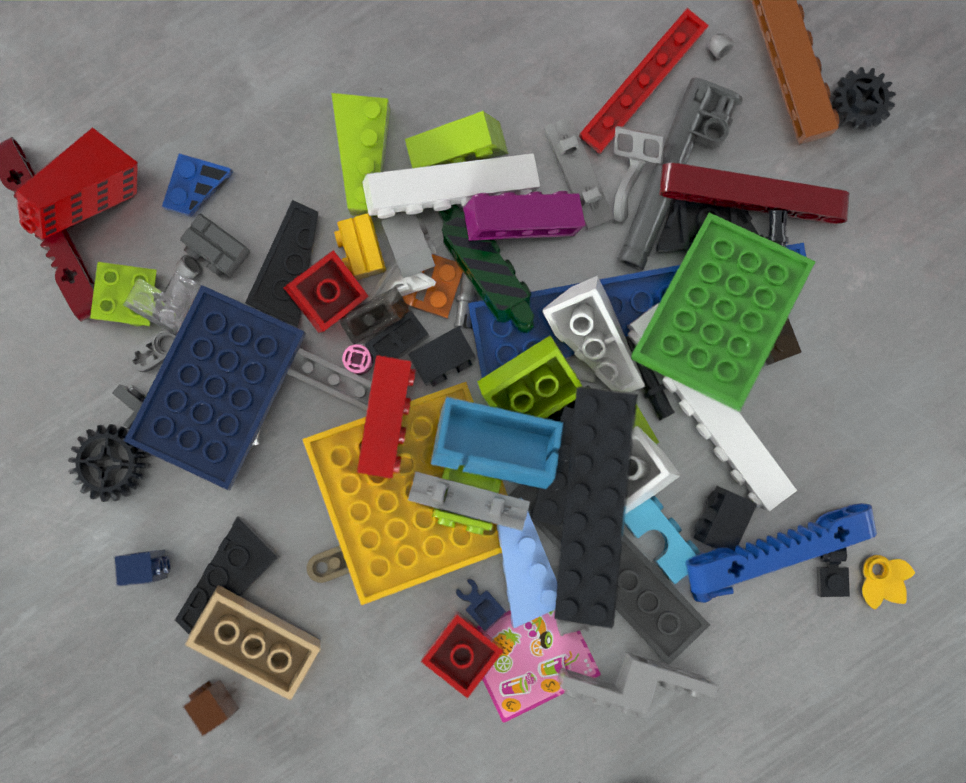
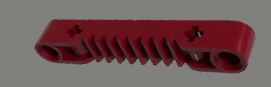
M10 137L0 143V180L7 189L15 193L13 196L17 199L16 190L36 175L22 147L14 137ZM67 229L43 240L35 234L36 238L43 241L40 244L41 248L48 251L45 254L46 257L53 260L51 266L56 269V283L71 311L80 322L90 318L95 281ZM76 273L77 275L74 276L75 282L71 283L70 281L73 280L72 274Z

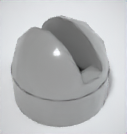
M724 33L714 35L709 42V48L717 59L725 56L734 46L731 38Z
M189 255L182 256L175 266V273H179L182 280H191L201 271L199 263Z

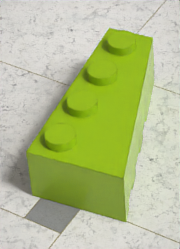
M331 93L347 208L351 215L359 216L368 213L363 180L367 174L384 172L390 104L388 98ZM372 215L371 217L378 218V215Z

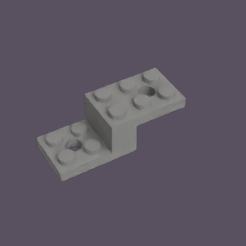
M625 652L616 685L564 668H560L557 678L566 695L581 699L582 695L591 697L593 703L610 708V705L614 704L621 707L623 713L638 717L639 713L648 715L657 682L660 683V686L673 691H677L678 687H682L685 691L689 692L690 696L706 700L707 696L716 698L719 686L708 677L629 652Z

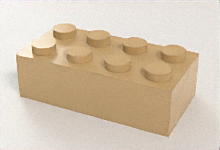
M219 585L190 632L185 644L289 700L293 698L321 649L320 639Z

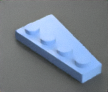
M527 512L523 531L497 525L513 628L555 610L558 582L529 512Z

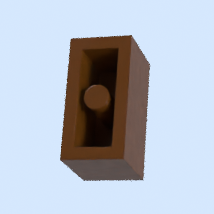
M209 680L188 695L191 701L183 706L202 736H205L228 720L240 709L221 680L213 685Z

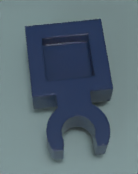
M468 579L467 582L472 587L471 593L464 595L457 589L456 594L461 600L471 603L465 610L487 632L507 612L487 590L480 596L477 584L472 579Z

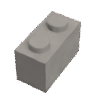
M405 211L381 220L403 278L435 266L432 255L436 253L431 237L426 239L424 235L428 234L423 218L417 219L415 214L407 215Z

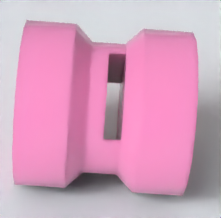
M354 344L349 346L343 353V364L350 372L356 375H363L371 370L373 356L365 346Z

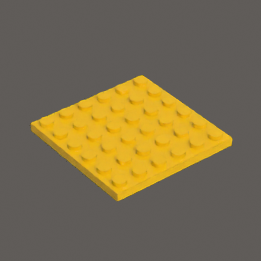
M467 382L411 401L409 414L403 415L401 426L406 427L404 444H398L396 455L402 456L399 473H393V479L357 473L366 417L302 439L361 606L502 553L497 524L491 523L493 525L492 530H484L483 535L466 531V525L458 523L455 524V528L437 524L439 518L432 517L433 507L408 501L416 472L442 478L444 467L431 464L441 408L446 397L474 403ZM501 481L499 494L508 496L504 483Z

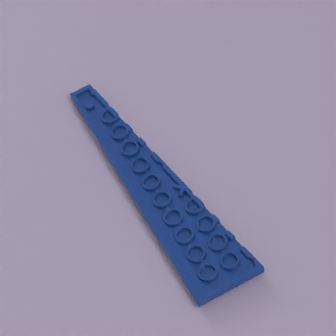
M804 242L786 245V248L806 257ZM680 265L599 279L611 302L625 337L630 332L627 325L654 305L660 304ZM577 284L531 292L530 308L534 314V328L527 334L520 332L511 320L506 323L497 321L484 301L468 303L481 378L550 335L565 358L575 355V352L564 341L561 342L555 336L543 313V308L570 287Z

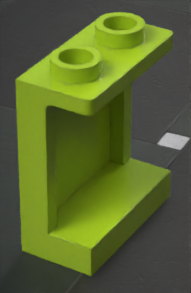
M459 465L457 470L444 467L442 479L499 493L502 479L463 471L464 465ZM448 488L444 493V502L447 496ZM434 508L432 517L439 518L437 524L455 528L456 523L466 525V531L483 535L484 530L491 531L493 526L490 522Z

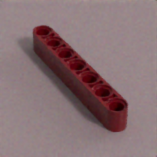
M666 163L662 165L659 191L660 196L767 214L771 210H782V212L788 211L787 217L824 223L841 224L846 223L848 220L850 196L848 191L680 163Z

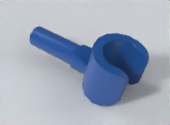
M727 587L706 594H696L692 591L691 593L696 602L706 603L712 600V598L733 594L734 590L733 587Z

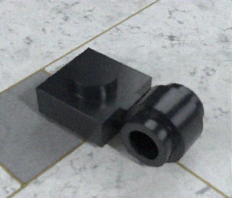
M847 548L821 555L820 560L827 563V567H817L818 596L850 597L849 567H839L841 562L847 560Z

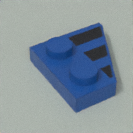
M179 153L162 207L192 217L201 207L202 202L209 199L216 192L215 189L226 177L229 178L232 175V169Z

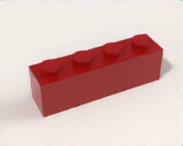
M376 356L357 473L392 479L393 473H399L402 456L396 455L398 444H404L406 427L401 426L403 415L409 414L411 398L406 397L407 387H413L416 369H411L412 361Z

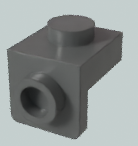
M119 384L112 394L134 411L123 424L126 428L130 429L144 401L142 398L145 394L133 385L127 387Z

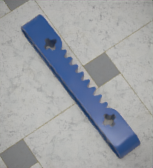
M865 503L853 504L821 515L815 523L809 522L808 528L799 525L797 531L788 529L787 535L778 532L777 539L770 535L767 536L766 542L757 539L756 546L748 542L745 549L736 546L734 551L723 547L691 557L685 562L691 591L696 594L714 592L874 538L877 535L872 506Z

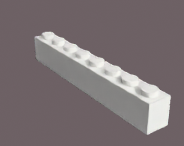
M659 304L654 305L627 325L630 330L627 334L636 346ZM664 376L665 378L662 379L665 387L671 393H677L682 400L679 402L682 410L689 417L691 415L694 416L699 423L696 426L697 430L706 440L708 438L712 440L716 446L713 449L714 453L723 463L726 461L733 469L730 474L740 486L743 484L750 492L747 497L750 501L757 503V509L761 507L770 512L797 491L738 411Z

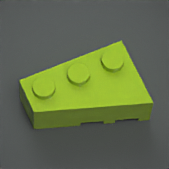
M484 111L405 139L412 168L484 160L509 154L500 122Z

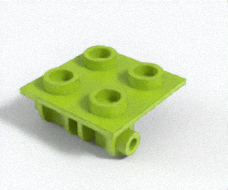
M97 262L90 319L127 323L139 327L142 325L150 326L157 270Z

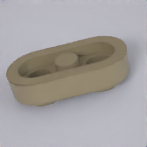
M340 546L314 555L307 563L308 576L318 583H324L350 573ZM320 562L326 563L328 567L325 573L319 572L317 568Z

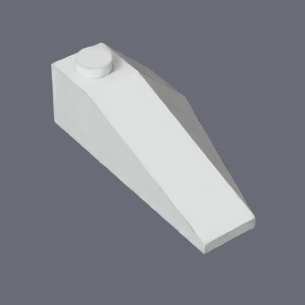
M598 276L570 287L543 308V313L555 336L561 342L564 341L580 360L583 359L595 371V375L611 390L632 392L645 387L637 364L631 359L632 352Z
M638 426L634 427L625 514L681 476L664 451Z

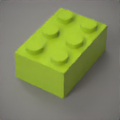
M551 335L477 381L481 394L490 407L543 419L576 399L577 387H583Z

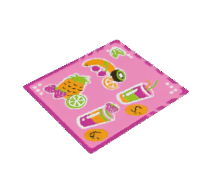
M509 610L485 632L504 648V652L482 679L503 723L564 694L565 690L561 688L557 679L560 668L593 678L601 675L580 631L560 636L556 619H554L555 610L516 628L512 627L511 611Z

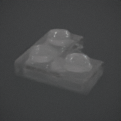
M176 271L163 293L139 278L123 305L175 335L179 331L201 285Z

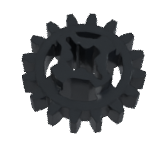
M860 67L856 74L850 70L845 75L846 78L842 77L837 82L839 87H836L832 94L838 98H835L831 104L832 106L839 107L837 111L838 116L843 115L845 117L842 124L845 125L851 121L853 122L852 129L854 130L862 124V128L865 131L871 127V124L876 128L882 123V120L885 121L891 115L889 111L895 107V103L889 100L896 95V92L888 91V88L893 83L891 81L886 83L882 81L885 76L884 73L877 77L875 76V68H871L868 73H865L864 68ZM862 96L866 98L865 101L861 100Z

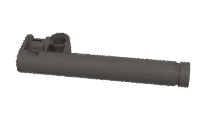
M701 78L690 79L664 143L663 162L661 164L656 163L623 244L624 248L621 249L617 260L620 263L633 269L644 270L648 260L647 257L650 256L672 201V198H666L659 194L662 165L666 163L687 164L694 144L707 149H717L720 147L729 134L733 122L731 117L734 109L743 101L741 95ZM708 129L718 130L720 138L711 137Z

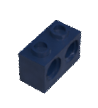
M165 550L114 556L117 586L160 581L168 578L167 573H170L171 570L170 558L165 554Z

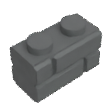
M201 213L198 214L191 223V226L180 238V241L186 245L184 251L196 260L200 256L209 262L206 267L219 277L223 273L228 277H232L250 253V250L244 244Z

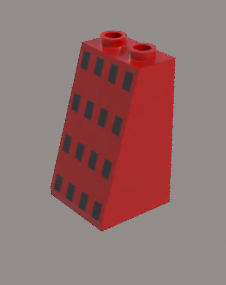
M92 127L16 190L20 225L28 233H35L43 240L132 198L137 194L138 162Z

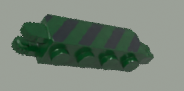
M456 204L451 205L449 209L438 211L443 222V244L495 319L504 323L511 320L520 332H523V334L533 330L534 314L530 308L531 291L524 281L519 282L515 276L516 271L512 263L508 259L504 260L502 258L497 242L494 239L469 240L464 212Z

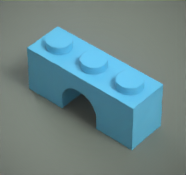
M652 496L625 514L624 525L635 538L641 537L649 530H657L664 538V548L653 561L669 581L676 584L687 575L686 560L699 555L701 552L691 540L686 542L679 534L682 531L681 527L672 517L667 519L661 512L664 508L655 496Z

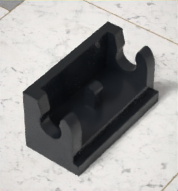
M409 311L365 343V346L375 359L376 356L400 359L426 340L429 334L414 313Z

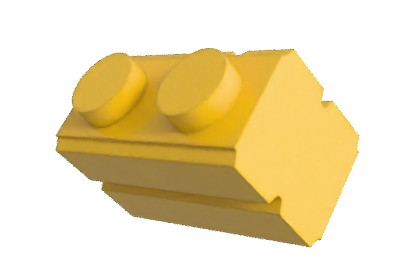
M366 213L354 218L338 221L339 230L334 231L337 245L339 248L344 247L346 257L342 258V261L356 280L385 273L386 266L372 217Z

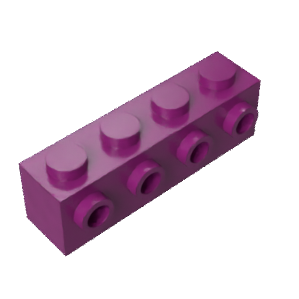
M536 191L527 195H516L514 192H507L499 196L478 193L472 196L463 208L469 240L575 236L585 226L579 193L568 194L567 191H558L553 194H542V192Z

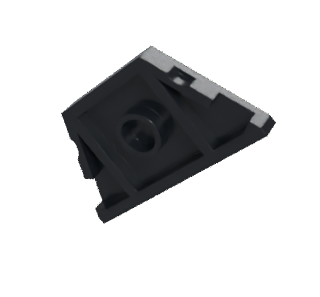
M674 199L657 243L656 252L689 250L708 213H712L757 235L759 234L752 224V217L747 210Z

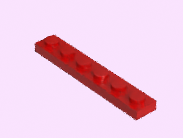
M687 8L581 131L579 137L601 154L615 138V127H624L707 30L709 25Z

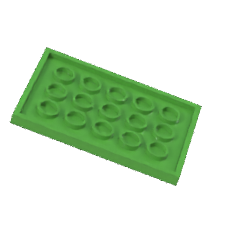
M708 213L633 351L631 359L740 412L816 261L712 213Z

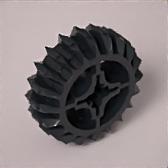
M109 424L106 430L104 425H98L96 432L93 429L86 430L87 438L81 436L77 438L81 447L72 446L71 451L77 453V455L68 459V462L75 463V468H71L68 472L70 474H78V477L72 483L74 485L83 483L80 489L82 494L90 491V499L94 500L100 496L102 502H108L110 496L113 501H119L121 494L124 497H129L131 495L129 487L134 490L139 489L140 486L135 480H144L146 478L143 473H140V468H148L147 463H141V458H146L148 453L139 452V448L124 442L127 435L126 427L121 426L117 430L116 425ZM105 441V445H102L100 453L95 457H90L92 450L99 443ZM116 441L125 448L129 460L120 457ZM110 459L113 462H119L120 465L105 466L104 464H98L97 461ZM89 466L97 469L98 479L101 480V484L94 480L89 471ZM128 469L125 477L119 483L112 486V480H115L118 471Z

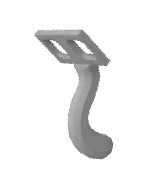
M620 126L615 127L614 154L626 156L630 162V168L616 192L613 208L615 221H626L628 217L629 194L640 176L647 161L658 164L663 162L664 135ZM620 133L633 137L632 151L619 148ZM646 139L659 142L658 157L645 153Z

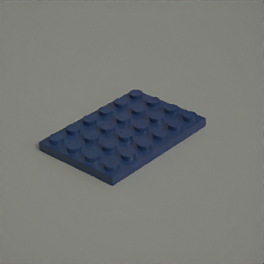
M201 285L124 442L230 491L305 338L306 332Z

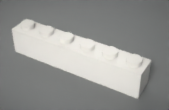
M534 153L367 174L362 182L369 216L378 215V218H389L394 216L395 212L406 211L407 215L423 212L424 208L434 207V211H442L451 208V205L461 204L464 207L472 196L478 193H488L489 196H499L507 192H514L516 195H527L528 193L535 192L540 187Z

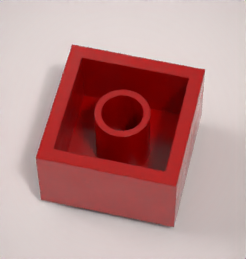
M334 250L283 287L318 333L327 330L369 297Z
M457 611L423 655L421 663L468 699L504 652V648Z

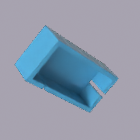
M446 397L441 408L431 464L456 470L459 465H464L463 471L547 489L555 479L558 459L556 452L560 446L563 423Z

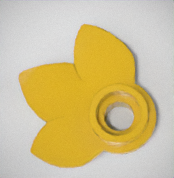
M881 555L868 557L862 568L866 578L862 585V595L866 603L872 609H877L883 602V599L892 603L905 604L907 602V590L904 581L915 574L913 568L901 559L888 560ZM875 564H879L881 570L875 575L872 568Z

